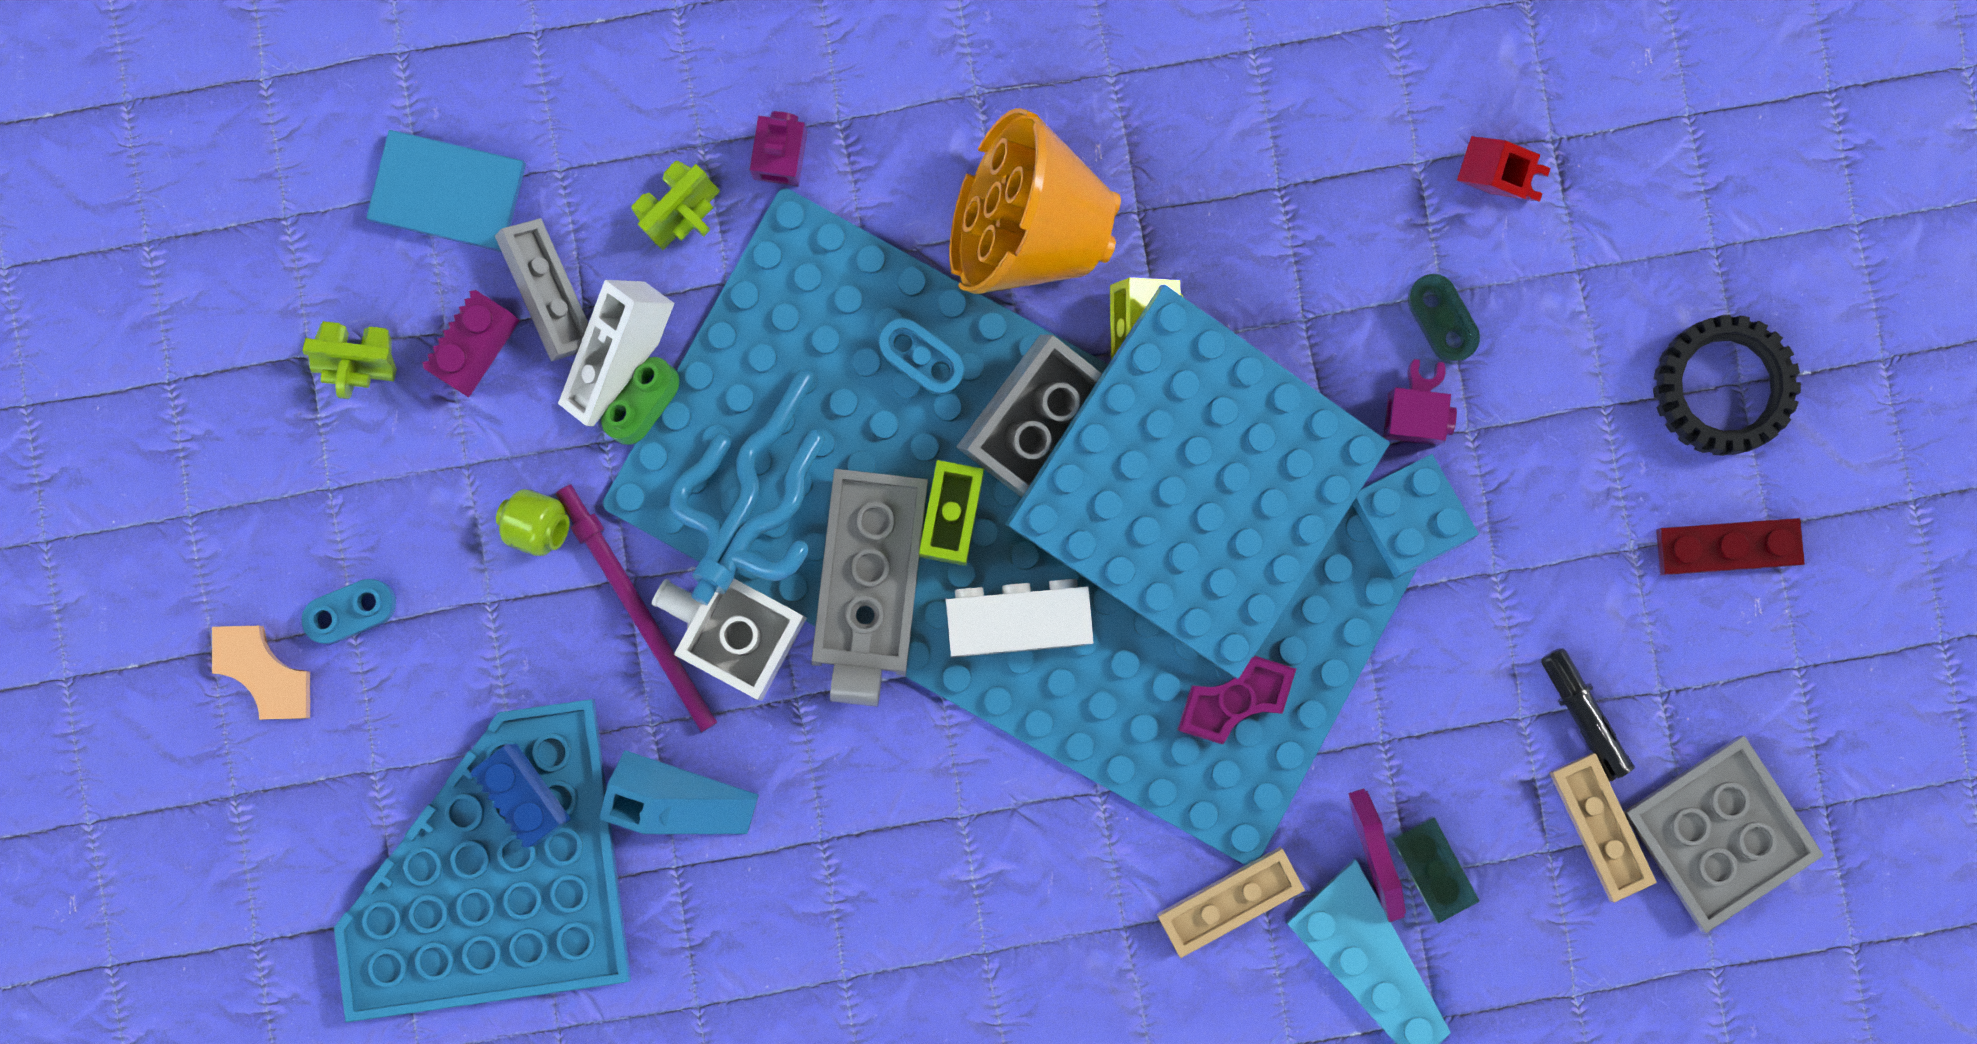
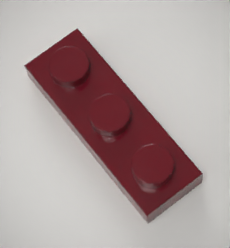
M1800 518L1656 529L1660 576L1805 565Z

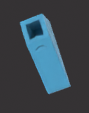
M624 750L607 784L599 819L642 834H747L759 795Z

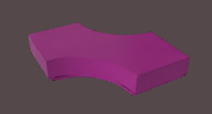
M1254 656L1238 679L1235 677L1227 683L1216 687L1191 685L1177 730L1224 745L1232 728L1244 718L1260 712L1283 714L1296 669Z
M1363 788L1350 792L1348 794L1354 826L1365 852L1376 894L1389 922L1405 918L1406 909L1402 885L1387 846L1379 815L1368 791H1365Z

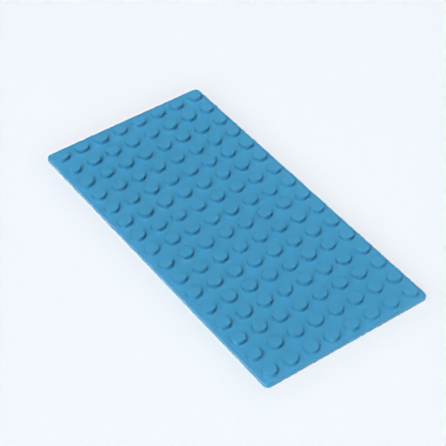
M787 188L781 189L776 194L678 367L679 388L676 395L645 437L635 443L603 500V507L613 515L700 562L707 552L708 538L701 531L688 527L675 519L670 509L669 501L673 485L684 472L701 460L717 434L725 433L728 435L731 445L720 465L710 478L693 489L688 498L690 507L709 514L723 525L741 492L740 482L736 473V459L741 447L751 435L768 423L797 372L802 369H808L812 372L814 380L790 423L779 439L761 451L757 456L755 471L759 480V496L753 511L747 519L749 521L753 517L770 511L779 505L785 495V475L790 463L807 434L814 429L820 430L824 434L825 441L805 476L804 498L799 510L788 522L758 536L748 550L752 554L776 562L785 556L793 542L801 540L808 545V554L799 569L786 579L778 581L766 580L741 569H737L734 579L807 618L806 622L816 627L834 469L928 479L924 529L937 460L982 468L957 449L956 446L1039 335L1054 334L981 294H973L960 289L958 281ZM895 319H910L956 351L964 365V377L960 386L949 394H932L890 364L882 355L879 345V338L883 328ZM1054 335L1103 374L1108 366L1107 363ZM902 336L895 341L894 347L900 352H906L912 347V341L910 338ZM937 364L932 369L933 377L938 380L947 378L950 373L949 368L944 364ZM984 469L967 565L963 566L919 558L905 677L1240 863L1247 865L1260 858L1417 569L1395 579L1351 504L1255 655L1296 669L1283 714L1260 712L1250 715L1232 728L1224 745L1178 731L1177 729L1191 685L1216 687L1227 683L1234 677L1005 525L1021 497ZM1077 579L1078 587L1089 588L1094 644L951 657L946 599H955V590L983 587L984 596L1003 594V585L1030 583L1031 592L1050 590L1049 581ZM862 606L857 610L856 618L861 624H869L873 621L875 614L871 607Z

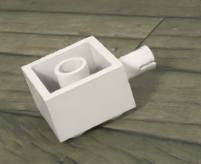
M665 579L658 588L651 605L659 607L688 623L687 631L674 655L757 700H763L807 618L736 579H733L725 594L715 592L708 605L697 602L691 597L692 593Z

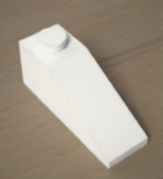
M605 280L558 404L584 425L594 426L608 406L631 380L636 368L643 364L658 346L675 303L646 282Z

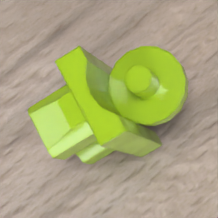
M674 161L664 172L662 178L671 188L660 201L650 192L642 194L631 208L639 219L638 225L662 250L676 237L682 241L693 228L704 237L710 229L702 219L713 209L710 201L720 192L716 185L708 178L705 171L697 164L690 168L680 161Z
M323 321L315 339L305 338L302 351L304 355L309 357L311 372L321 373L322 383L335 384L338 398L350 399L354 387L369 388L371 379L393 382L395 380L397 368L392 357V340L386 328L369 326L364 329L361 344L347 343L349 333L346 326L340 323Z

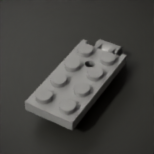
M834 469L812 652V665H834L830 691L831 702L878 707L882 670L906 676L928 479ZM862 606H869L874 611V619L869 624H861L856 618L857 610Z

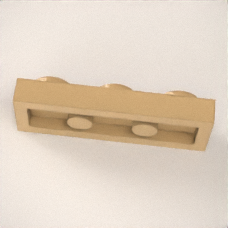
M1590 753L1549 772L1609 901L1615 903L1656 884V879L1596 753Z
M1278 847L1156 915L1178 956L1182 958L1300 894L1305 889L1283 848Z

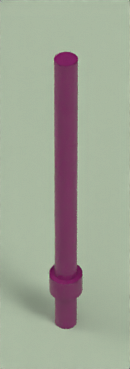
M572 484L560 489L555 494L574 524L571 529L579 543H586L701 733L717 723L716 719L678 657L674 655V651L603 537L602 532L605 529L595 513L589 514Z

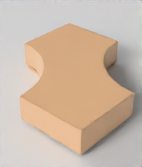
M263 626L212 627V674L229 676L242 683L250 691L257 704L259 720L310 719V672L290 668L278 660L267 644Z

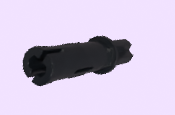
M1563 648L1556 649L1545 655L1541 659V663L1561 696L1558 700L1560 706L1566 705L1590 750L1596 753L1609 782L1631 772L1635 766L1625 753L1607 718L1603 715L1590 691L1593 689L1591 683L1585 684L1567 651Z

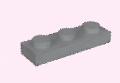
M539 218L502 228L495 235V238L551 362L577 354L588 326V321L542 219Z

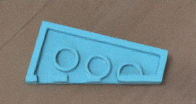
M1353 859L1285 923L1396 1044H1440L1451 1032L1391 922L1388 921L1383 907L1356 859Z

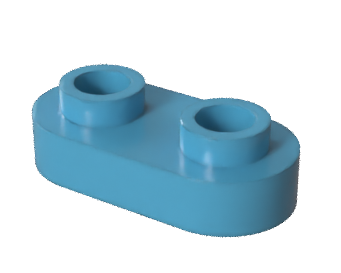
M895 319L883 328L879 338V345L882 355L890 364L932 394H949L960 386L964 377V365L956 351L910 319ZM905 336L911 339L912 347L908 351L900 352L894 347L895 341L899 337ZM937 364H944L949 368L950 373L947 378L938 380L932 375L933 367Z
M375 579L360 580L311 601L302 614L303 630L315 642L323 644L338 643L387 622L396 609L395 594L391 587L382 581ZM371 593L376 599V605L372 610L366 611L362 607V599L365 595ZM328 611L332 616V623L328 628L323 629L319 626L318 618L321 613Z

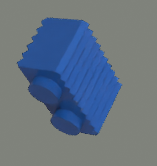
M515 743L506 744L471 771V777H477L476 784L483 785L482 792L489 793L488 800L494 801L493 808L500 809L499 816H506L505 823L511 824L510 831L517 832L516 839L522 840V847L529 848L539 845L572 820Z

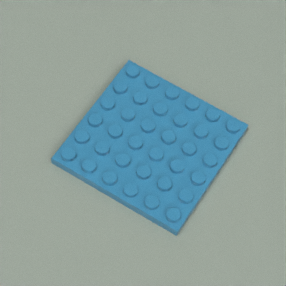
M1164 284L1160 285L1005 525L1232 677L1238 679L1251 658L1256 655L1389 447L1390 442Z

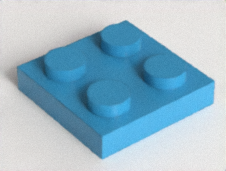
M1433 454L1361 489L1352 503L1395 579L1460 547L1479 535Z

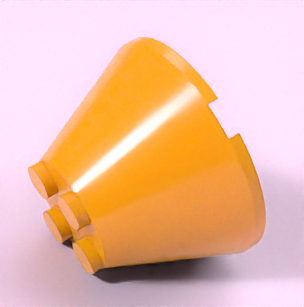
M1015 108L1005 113L990 128L978 147V151L985 154L975 175L966 173L952 220L949 246L951 273L960 276L962 283L959 282L958 284L960 289L973 294L1084 277L1096 267L1098 262L1107 263L1110 260L1116 244L1115 237L1111 236L1114 218L1121 204L1120 194L1111 191L1037 114L1022 108Z

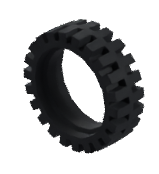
M1721 315L1709 318L1690 326L1680 333L1662 353L1659 359L1660 365L1655 369L1654 374L1657 386L1653 388L1654 398H1658L1660 404L1656 408L1659 416H1665L1667 420L1665 426L1671 433L1676 432L1679 435L1678 440L1683 444L1695 446L1694 450L1702 453L1710 452L1713 455L1720 456L1751 451L1779 435L1778 433L1791 421L1789 417L1796 411L1799 403L1795 400L1796 395L1801 393V382H1796V375L1800 374L1798 363L1792 364L1790 357L1794 353L1790 346L1783 347L1780 343L1783 337L1776 331L1770 333L1766 330L1768 325L1761 321L1751 322L1750 317L1741 315L1737 317ZM1732 341L1748 347L1761 358L1769 373L1771 394L1766 409L1753 424L1741 430L1722 431L1705 425L1691 412L1683 396L1682 377L1688 360L1700 347L1711 342Z

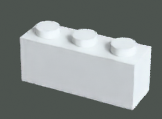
M1077 579L1049 581L1050 590L1031 592L1030 583L1003 585V594L984 596L983 587L955 590V599H946L951 657L1092 645L1094 642L1089 588L1078 587Z

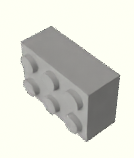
M1039 335L956 448L1022 498L1102 373L1054 335Z

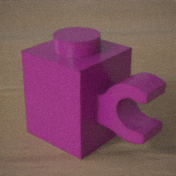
M780 111L771 112L770 117L758 115L750 164L753 180L799 186L807 129L804 122L798 121V116Z
M1414 359L1407 371L1409 389L1395 387L1388 393L1383 438L1438 446L1446 441L1447 435H1453L1457 418L1456 407H1450L1451 394L1431 392L1432 389L1444 380L1446 374L1445 364L1443 362L1435 364L1433 378L1424 379L1419 374L1420 360Z

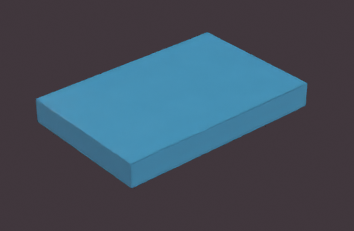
M389 130L366 219L374 223L502 252L495 235L502 228L511 226L526 163L514 158Z

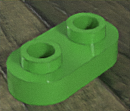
M647 358L643 364L636 368L631 380L602 415L601 423L605 433L617 442L625 445L634 444L643 439L676 395L679 388L677 371L661 358ZM654 374L652 381L646 384L648 379ZM626 411V416L624 417V419L619 421L620 417Z

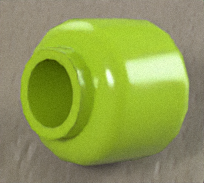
M521 489L513 494L510 499H505L500 504L496 514V523L499 525L501 540L507 546L533 556H545L552 550H557L562 546L568 535L570 521L565 513L563 504L553 497L530 489Z

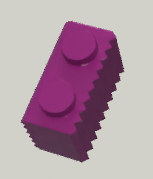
M477 290L469 291L471 298L464 299L465 306L459 307L460 314H455V321L449 322L450 329L443 330L444 337L438 338L439 345L433 346L434 353L428 354L429 361L422 362L425 370L467 397H470L520 322L511 312Z

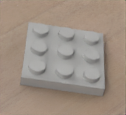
M1745 736L1736 737L1624 811L1634 831L1700 931L1704 933L1709 932L1824 856Z

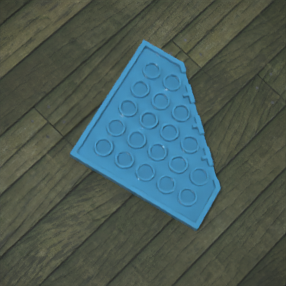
M595 699L497 713L472 750L468 751L446 780V784L437 796L426 806L406 832L404 839L384 861L364 887V891L349 911L345 912L334 927L345 1023L631 981L611 823L599 819L606 792V782ZM515 743L519 746L572 819L537 846L522 847V840L516 839L517 832L510 831L511 824L505 823L506 816H499L500 809L493 808L494 801L488 800L489 793L482 792L483 785L476 784L477 777H471L473 768L506 744Z

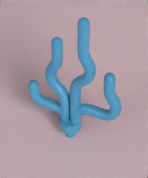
M802 369L797 372L768 423L751 435L741 447L736 459V473L740 482L741 492L723 525L709 514L690 507L688 498L693 489L710 478L720 465L731 445L728 435L725 433L717 434L701 460L684 472L673 485L669 501L670 509L675 519L688 527L701 531L708 538L707 552L692 574L698 584L691 597L703 605L709 604L715 592L720 594L726 593L735 577L737 569L766 580L778 581L794 574L808 554V545L801 540L793 542L785 556L776 562L752 554L748 550L758 536L788 522L799 510L804 498L805 476L825 441L824 434L820 430L814 429L807 434L790 463L785 475V495L779 505L747 521L759 496V480L755 471L757 456L761 451L777 441L790 423L813 383V374L808 369Z

